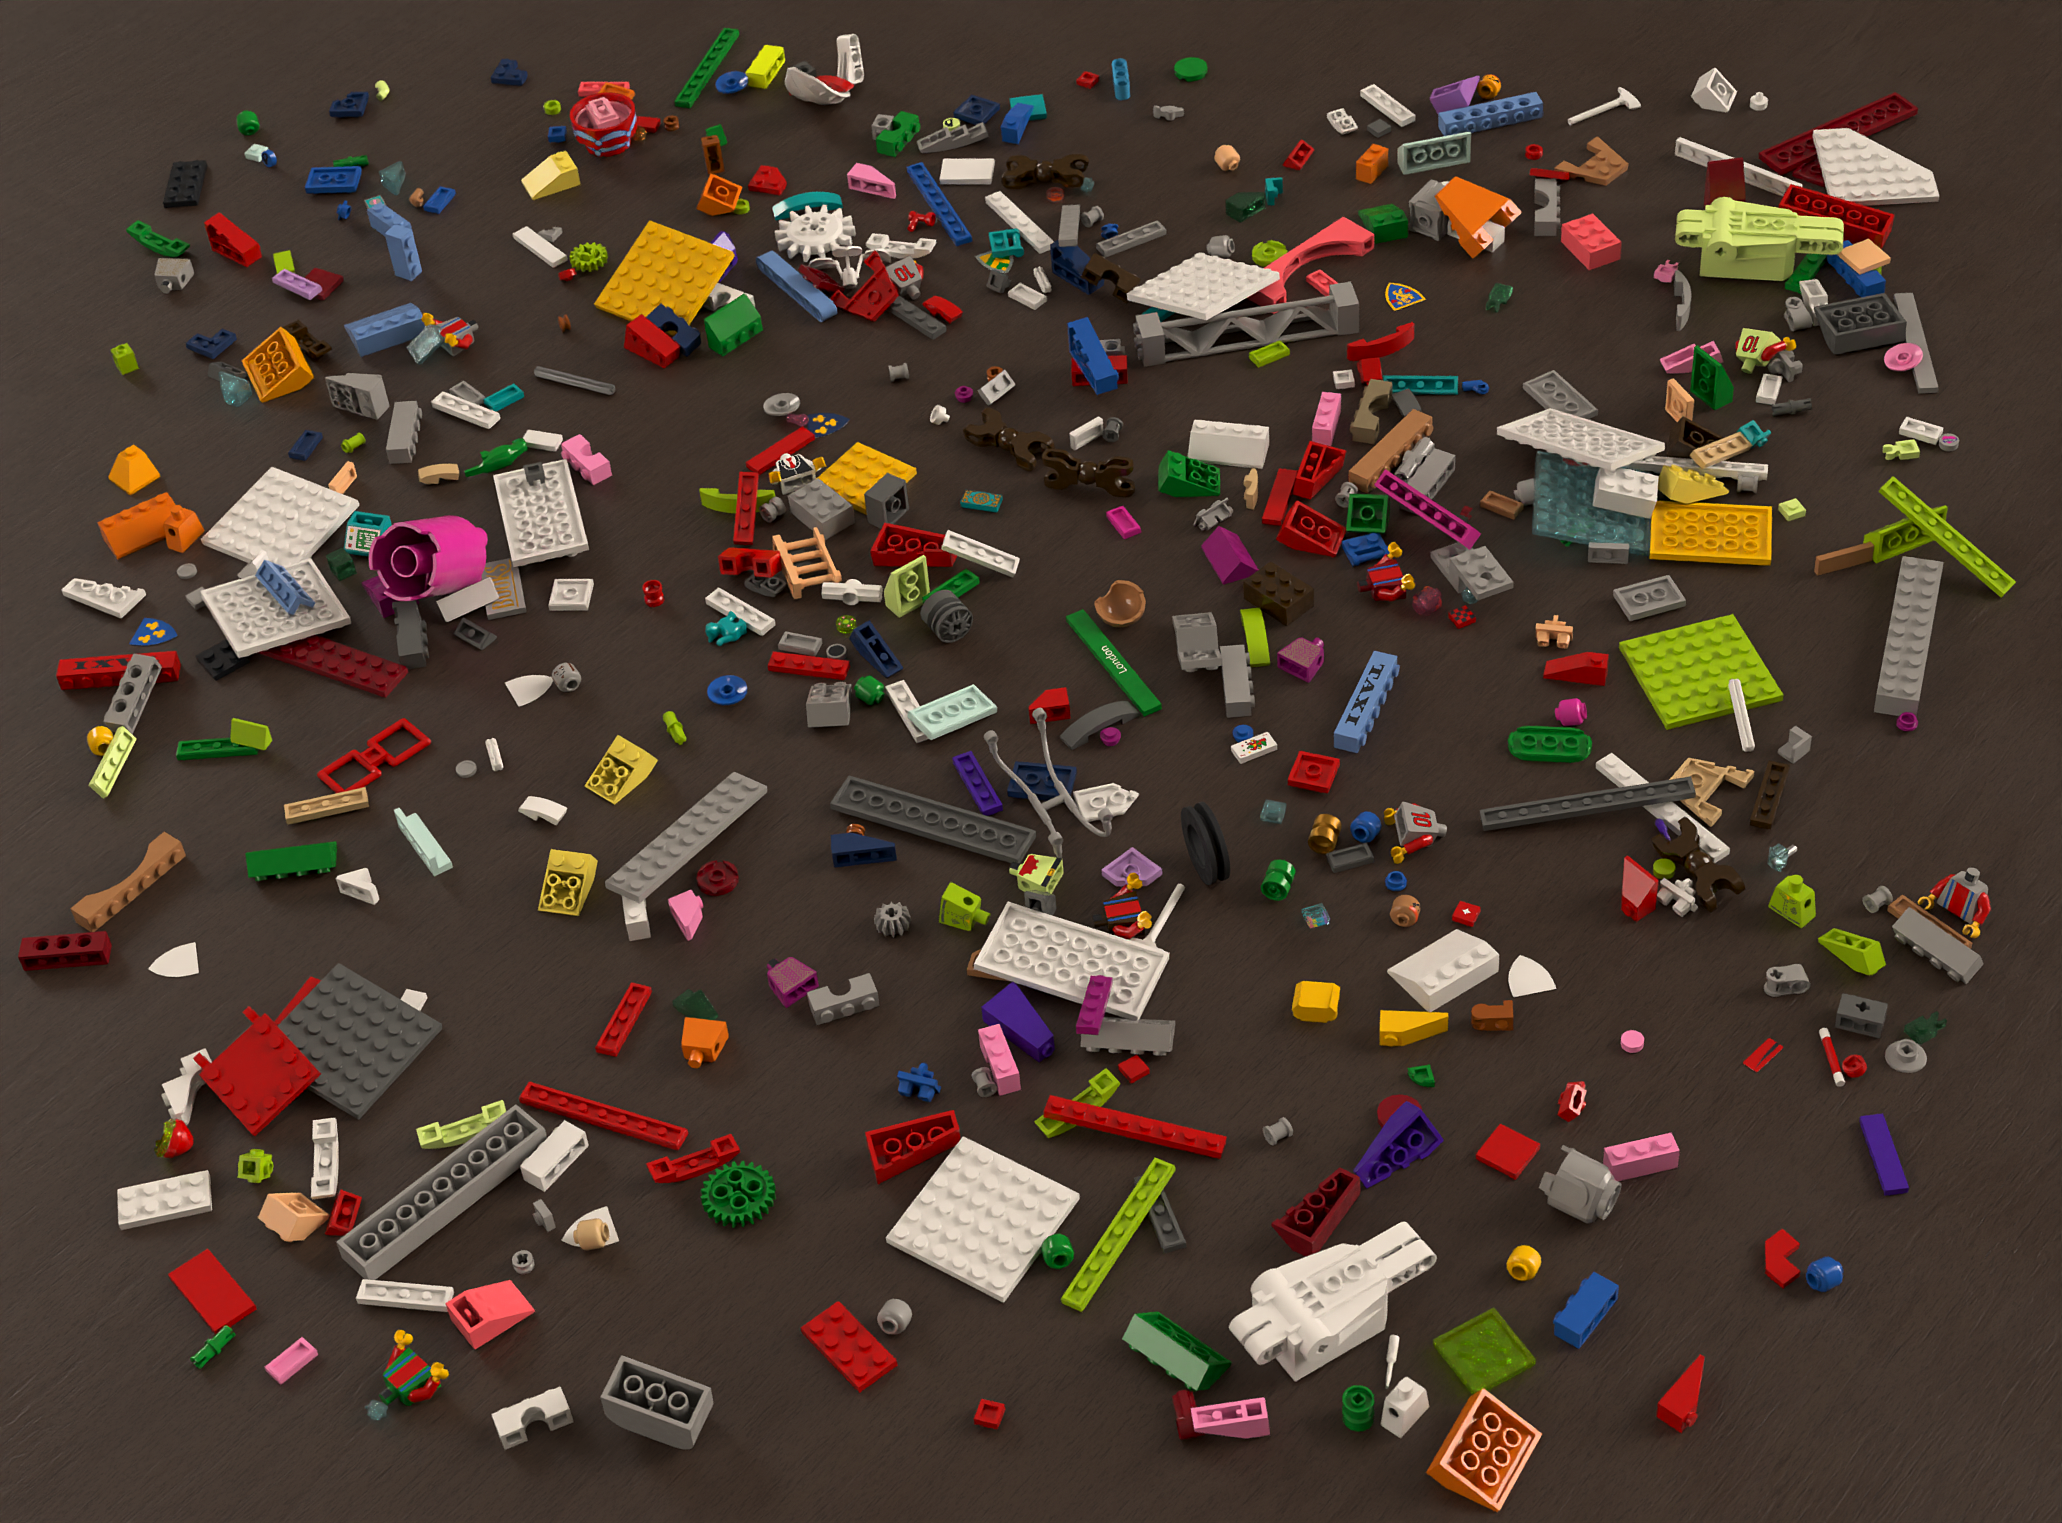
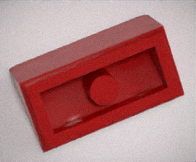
M1301 139L1282 165L1300 170L1315 149Z
M344 1190L339 1191L327 1224L326 1235L344 1236L353 1229L362 1197Z

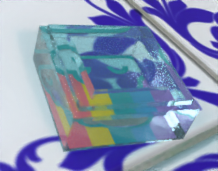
M1322 903L1302 909V915L1310 929L1330 923V917Z

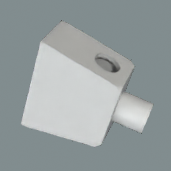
M1408 1377L1401 1380L1384 1401L1381 1426L1401 1438L1429 1408L1426 1390Z

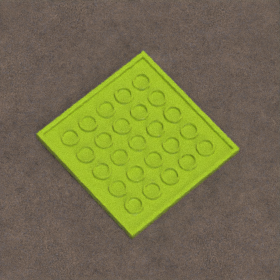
M1733 614L1619 642L1620 651L1666 730L1734 713L1728 686L1731 679L1740 680L1747 710L1783 701V693Z

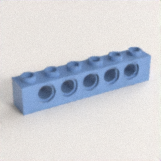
M1533 92L1440 112L1438 127L1443 136H1449L1465 132L1473 133L1542 118L1543 102L1538 94Z

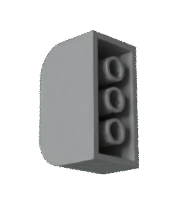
M621 1355L600 1397L605 1415L618 1426L685 1450L693 1448L714 1404L710 1387Z

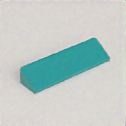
M1383 376V381L1392 382V394L1409 388L1413 394L1458 395V376Z

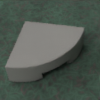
M553 227V229L547 231L543 229L538 235L546 241L554 242L562 234V229L560 227Z

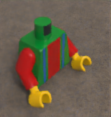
M398 1330L394 1335V1340L398 1345L394 1346L383 1373L387 1388L379 1394V1397L386 1405H389L398 1398L406 1406H410L416 1402L429 1400L434 1392L441 1387L440 1379H446L449 1372L443 1368L444 1364L436 1362L430 1367L409 1347L405 1349V1345L411 1344L413 1337L411 1334H405L404 1330Z

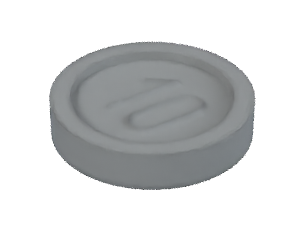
M190 563L183 564L177 569V574L181 579L192 578L197 573L195 565Z
M469 760L462 761L456 766V773L462 778L471 777L477 771L476 764Z

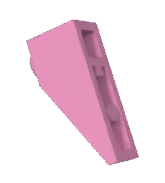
M856 163L847 174L849 189L892 199L896 198L895 183L872 166Z
M1264 1397L1191 1408L1195 1432L1245 1439L1270 1435Z

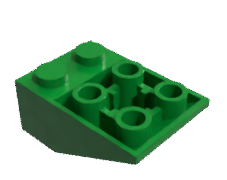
M1168 450L1158 466V491L1174 497L1219 496L1220 468Z

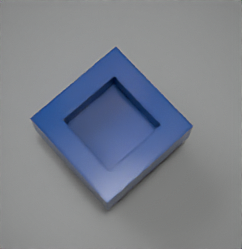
M566 126L549 127V142L559 143L566 141Z

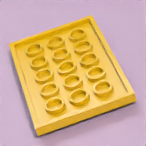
M1657 501L1651 516L1649 559L1771 566L1772 507Z

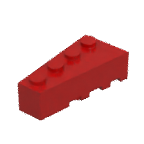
M884 523L870 550L874 566H904L924 555L927 567H952L957 555L941 549L945 537L943 534Z
M954 1110L865 1132L867 1148L877 1184L956 1146L961 1140Z

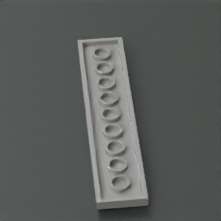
M733 772L605 881L606 888L640 904L767 793V786Z

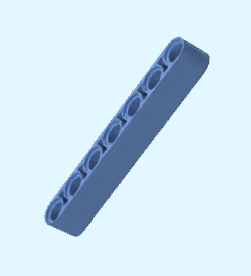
M771 250L756 258V264L760 271L818 321L823 322L837 315V308L834 302L819 289L815 288L812 283L804 279L799 272L774 251Z

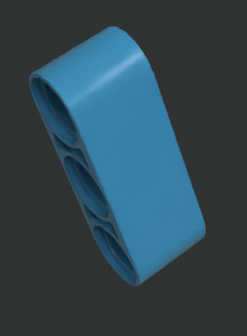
M1118 58L1112 61L1114 92L1116 99L1126 100L1130 97L1127 62L1124 59Z

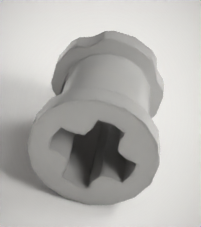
M1094 206L1091 211L1081 214V221L1086 227H1091L1094 222L1101 221L1104 218V214L1098 206Z
M907 363L895 367L888 366L891 382L900 378L909 379Z
M1738 475L1737 492L1744 490L1757 493L1758 476L1742 477V475Z
M1345 482L1341 485V492L1335 497L1337 504L1341 507H1348L1349 494H1357L1358 492L1357 487L1353 483Z
M1880 886L1873 894L1863 897V904L1871 913L1877 912L1881 906L1890 904L1893 901L1891 892L1885 886Z
M981 1067L972 1073V1078L978 1086V1095L981 1097H989L997 1091V1085L992 1081L991 1071L987 1067Z
M1282 1117L1274 1125L1263 1127V1134L1267 1142L1273 1146L1281 1138L1292 1136L1293 1129L1289 1121Z

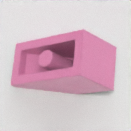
M688 890L668 899L670 912L687 941L693 938L703 918L701 898L699 896L696 897L692 890Z

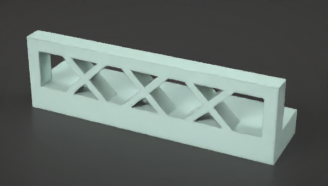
M400 808L395 809L394 813L400 830L433 876L453 868L452 862L419 816L414 813L406 817Z

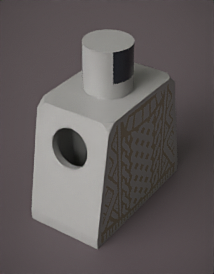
M158 259L155 279L158 288L163 293H169L170 290L183 289L194 275L190 259Z

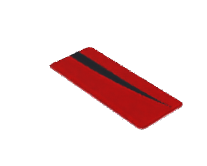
M1768 1038L1743 1064L1758 1072L1783 1049V1046Z

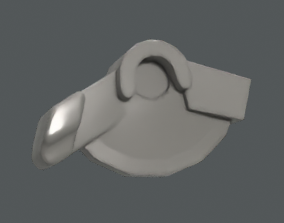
M1154 106L1153 114L1155 118L1160 119V116H1163L1166 120H1174L1177 117L1184 116V109L1175 106H1164L1161 108Z

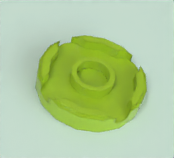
M1271 240L1264 244L1260 242L1252 250V259L1256 264L1266 267L1286 254L1287 250L1285 245L1278 241Z

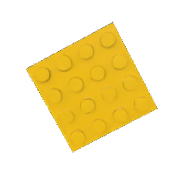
M857 442L818 478L853 505V509L867 515L864 494L885 474L890 473L906 480L907 483L917 474L915 467Z

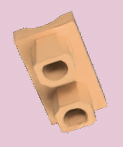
M1554 615L1553 621L1545 620V624L1536 623L1538 646L1547 647L1549 646V639H1556L1557 647L1567 649L1569 642L1573 638V627L1565 626L1566 622L1558 621V615Z

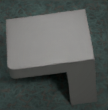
M1794 726L1790 729L1788 742L1778 749V754L1794 764L1810 751L1812 736Z

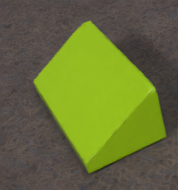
M236 718L232 719L230 737L232 743L265 750L272 742L268 726Z

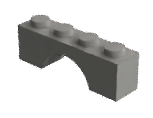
M1535 179L1534 204L1541 205L1544 208L1535 211L1534 236H1556V229H1560V186H1557V179Z

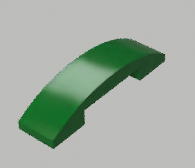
M139 220L126 229L127 233L140 244L164 256L177 257L190 247V244L178 238L172 241L153 232L150 225Z

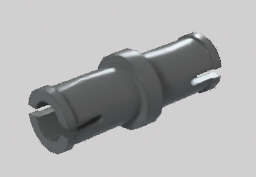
M1791 399L1785 403L1772 404L1771 409L1774 411L1772 414L1773 416L1788 413L1794 415L1796 412L1812 410L1811 399L1797 401Z

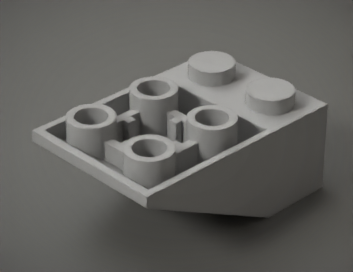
M368 374L327 376L325 378L334 407L376 420L390 407L382 378Z
M837 682L834 685L817 683L811 686L806 702L808 727L849 725L851 684Z

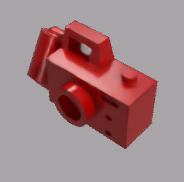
M1584 1081L1568 1082L1566 1090L1560 1095L1558 1116L1567 1122L1579 1116L1586 1105V1101H1584L1586 1094Z

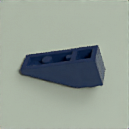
M870 620L853 629L849 638L860 655L886 679L903 669Z
M855 833L831 835L834 868L897 861L895 843Z

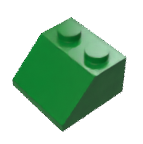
M1349 494L1346 532L1385 534L1390 515L1391 502L1389 496Z

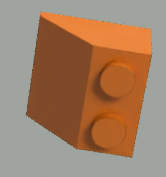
M710 173L696 209L711 216L734 212L742 187Z

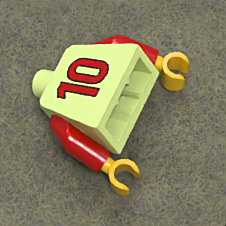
M1743 328L1740 340L1735 343L1736 356L1744 362L1741 370L1752 374L1755 365L1765 367L1778 352L1794 350L1796 343L1794 339L1790 341L1789 337H1785L1781 341L1772 332Z

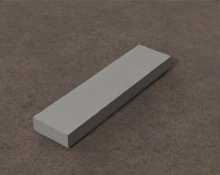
M1155 221L1096 243V249L1105 258L1166 235V229L1159 221Z

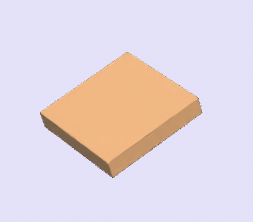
M1870 239L1843 248L1838 254L1859 275L1889 264L1891 260Z
M1674 378L1668 380L1665 410L1676 422L1682 416L1692 421L1694 399Z

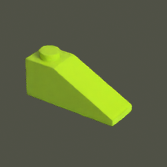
M1835 928L1818 938L1820 944L1854 971L1873 975L1886 965L1881 945L1878 941Z

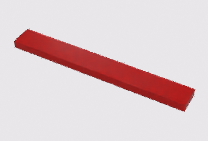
M528 1082L519 1096V1101L522 1104L677 1151L688 1135L686 1128L533 1082Z

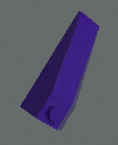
M1406 1101L1390 1116L1353 1172L1360 1177L1364 1187L1369 1188L1390 1177L1392 1172L1410 1166L1409 1163L1416 1159L1427 1157L1444 1139L1423 1111Z

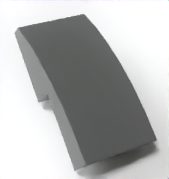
M1409 388L1391 395L1393 402L1398 406L1399 412L1403 417L1408 415L1413 409L1422 412L1418 401Z
M753 573L745 581L746 588L770 597H775L787 586V582L775 575L772 578L755 577Z

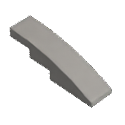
M982 122L967 129L966 125H962L952 131L945 127L918 140L917 144L921 153L939 152L972 144L989 136Z

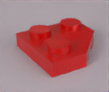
M761 165L748 184L749 191L781 195L787 186L786 179L776 167Z

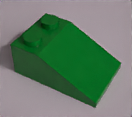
M1389 204L1358 211L1366 230L1374 234V244L1408 237V219L1403 210L1397 206Z
M1695 346L1690 391L1713 410H1717L1732 402L1734 387L1723 366L1699 346Z

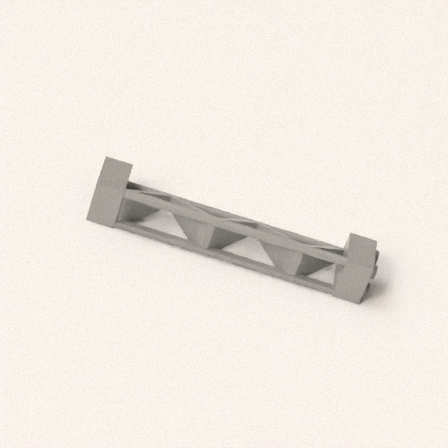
M1350 281L1329 285V296L1224 312L1208 320L1193 317L1160 323L1157 312L1136 315V323L1133 324L1134 334H1137L1136 338H1134L1135 349H1137L1138 359L1142 360L1144 367L1165 364L1168 361L1267 346L1279 340L1287 343L1331 335L1340 336L1359 333V302ZM1330 303L1329 310L1315 306ZM1277 312L1276 314L1260 321L1246 317L1258 314ZM1314 320L1325 328L1280 336L1287 326L1294 322ZM1210 322L1196 331L1177 328ZM1245 331L1257 339L1211 347L1218 337L1225 333ZM1176 342L1187 351L1165 355V343Z

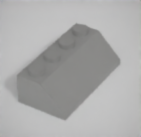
M1103 1017L1099 1035L1081 1034V1047H1086V1051L1099 1052L1100 1048H1109L1108 1052L1122 1053V1049L1131 1050L1132 1054H1144V1051H1153V1055H1166V1052H1170L1173 1047L1175 1021L1139 1019L1137 1021L1128 1018Z

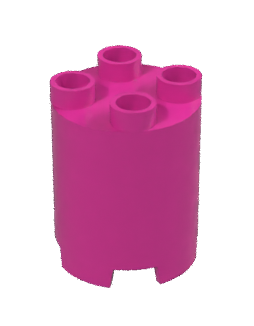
M449 515L397 522L389 527L381 536L373 539L369 550L370 570L377 571L381 582L387 588L384 594L398 601H412L456 593L482 580L486 564L485 547L488 542L487 534L482 528L475 527L469 521L459 516Z

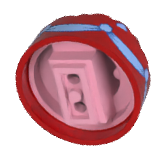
M613 92L597 93L581 99L570 111L574 136L580 144L585 145L590 154L598 157H611L615 154H621L625 149L629 148L631 137L634 136L637 129L635 105L629 97Z

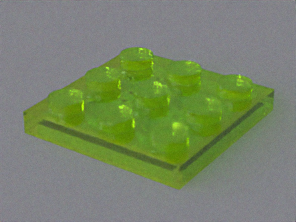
M1495 1308L1433 1339V1346L1472 1395L1482 1388L1488 1391L1536 1365L1534 1356Z

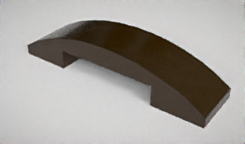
M296 320L283 327L296 339L301 351L311 358H317L332 350V347L324 340L319 341L308 332L307 326L300 320Z

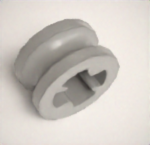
M518 1251L512 1257L514 1270L517 1273L527 1274L533 1270L535 1263L529 1251ZM527 1260V1263L523 1264L522 1262L519 1264V1262Z

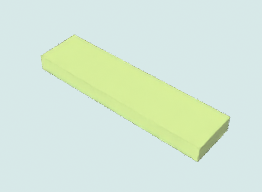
M123 726L117 729L88 785L102 798L108 796L137 739Z

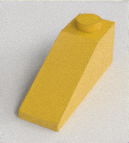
M1381 1010L1379 1045L1404 1046L1448 1031V1013Z

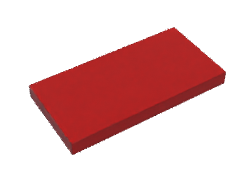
M209 1249L201 1252L168 1274L170 1280L215 1335L224 1325L231 1327L257 1310L252 1300Z

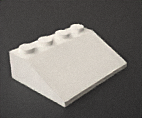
M1456 929L1387 970V973L1427 1012H1432L1499 972V954L1486 941Z

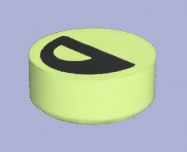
M948 118L944 120L943 128L948 127L949 131L960 127V121L957 118Z

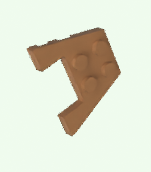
M1595 137L1587 143V150L1596 153L1594 157L1580 167L1563 161L1554 168V171L1569 172V178L1575 179L1578 176L1585 178L1587 182L1607 186L1628 170V163L1599 137Z

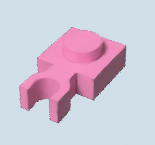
M1667 260L1665 265L1660 264L1655 270L1653 278L1659 279L1661 282L1671 283L1674 279L1675 270H1678L1679 263L1676 262L1672 265L1669 264L1670 260Z

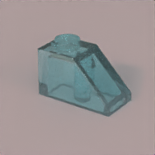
M222 371L218 373L225 403L240 407L253 395L249 381Z

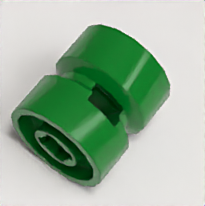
M1284 860L1272 861L1261 884L1262 893L1272 900L1279 901L1285 899L1296 874L1294 866Z
M1354 1385L1347 1388L1343 1393L1342 1418L1343 1423L1350 1430L1357 1432L1365 1431L1373 1425L1375 1400L1374 1394L1369 1388L1362 1385Z

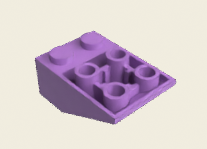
M1478 75L1434 89L1430 101L1437 114L1468 107L1480 76Z

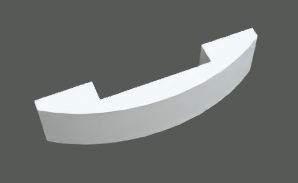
M872 233L866 242V247L871 250L883 249L890 254V257L904 259L908 256L918 258L929 254L937 242L934 239L920 238L917 243L890 241L888 235Z
M336 1118L313 1120L314 1177L311 1178V1198L335 1197L339 1166Z

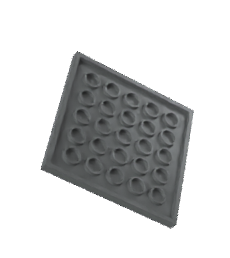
M340 963L278 1025L321 1073L307 1089L358 1120L442 1030V1024Z

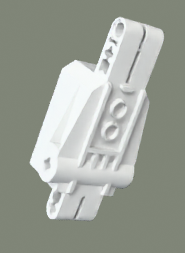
M1401 1222L1360 1246L1339 1244L1282 1265L1277 1269L1265 1271L1251 1286L1253 1307L1236 1316L1231 1321L1229 1329L1257 1364L1263 1365L1276 1358L1292 1379L1297 1381L1385 1330L1387 1294L1431 1268L1436 1262L1437 1256L1407 1222Z

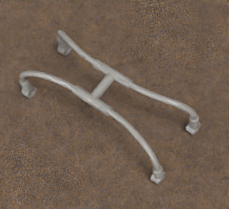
M1037 708L1033 711L1032 716L1040 730L1046 765L1054 782V787L1060 794L1059 796L1041 804L1037 796L1031 792L1027 785L1000 759L997 753L996 742L998 741V736L996 733L990 730L984 734V739L989 745V750L998 765L1027 793L1029 801L1043 823L1050 830L1051 834L1048 840L1053 846L1054 853L1057 858H1062L1061 844L1063 843V838L1059 832L1055 831L1051 823L1052 820L1046 810L1065 802L1069 810L1075 814L1079 821L1100 837H1108L1110 835L1113 815L1107 808L1102 809L1098 813L1105 831L1102 832L1092 826L1077 810V805L1062 782L1058 780L1052 767L1045 732L1047 714L1043 708Z

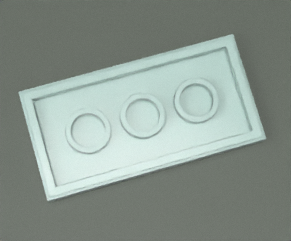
M973 684L910 710L907 717L930 740H933L997 713V706Z

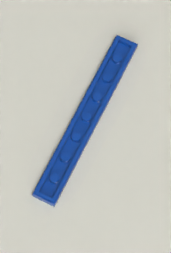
M923 162L908 166L907 172L954 244L959 246L972 242L971 234Z

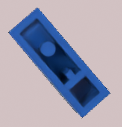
M1017 103L1006 114L1001 125L1002 141L1019 144L1034 105Z

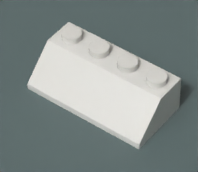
M1194 420L1190 434L1188 457L1209 464L1263 469L1269 447V427Z

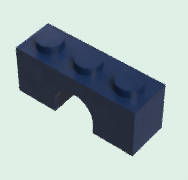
M659 304L646 317L663 332H677L672 339L681 345L680 353L685 357H688L702 344L700 332L695 327H690L684 318L675 315L674 311L668 306L665 307L663 304Z

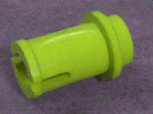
M358 433L348 440L344 439L341 447L345 453H352L353 449L364 444L366 440L361 433Z

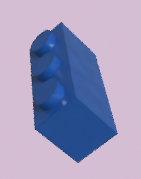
M1595 1272L1588 1279L1585 1278L1581 1282L1577 1294H1572L1569 1297L1566 1308L1562 1312L1559 1311L1554 1317V1335L1580 1349L1617 1301L1619 1285Z

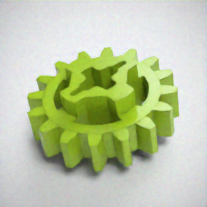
M587 242L584 245L580 244L579 248L574 247V251H571L569 256L572 267H575L577 271L582 269V272L585 270L589 272L594 269L598 270V267H603V263H607L608 259L606 248L602 247L601 244L596 246L595 242L592 245H589Z

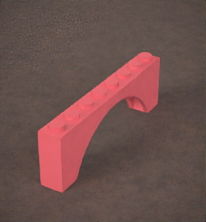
M1345 217L1340 218L1263 268L1279 272L1280 279L1247 298L1261 307L1287 303L1284 284L1296 269L1310 261L1327 256H1364L1374 249V234Z

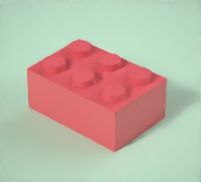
M1594 214L1562 224L1561 242L1588 270L1620 260L1621 241Z

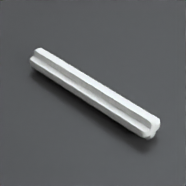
M1731 679L1728 686L1742 748L1745 752H1751L1754 750L1755 744L1741 682L1739 679Z

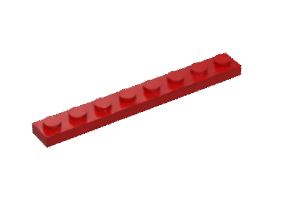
M1052 1095L1049 1096L1043 1114L1045 1118L1221 1159L1227 1140L1226 1136Z

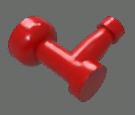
M910 211L909 221L911 222L907 228L908 231L913 232L919 221L933 227L936 220L935 213L929 212L923 215Z

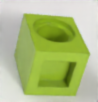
M127 343L110 349L115 365L122 375L139 369L134 352Z

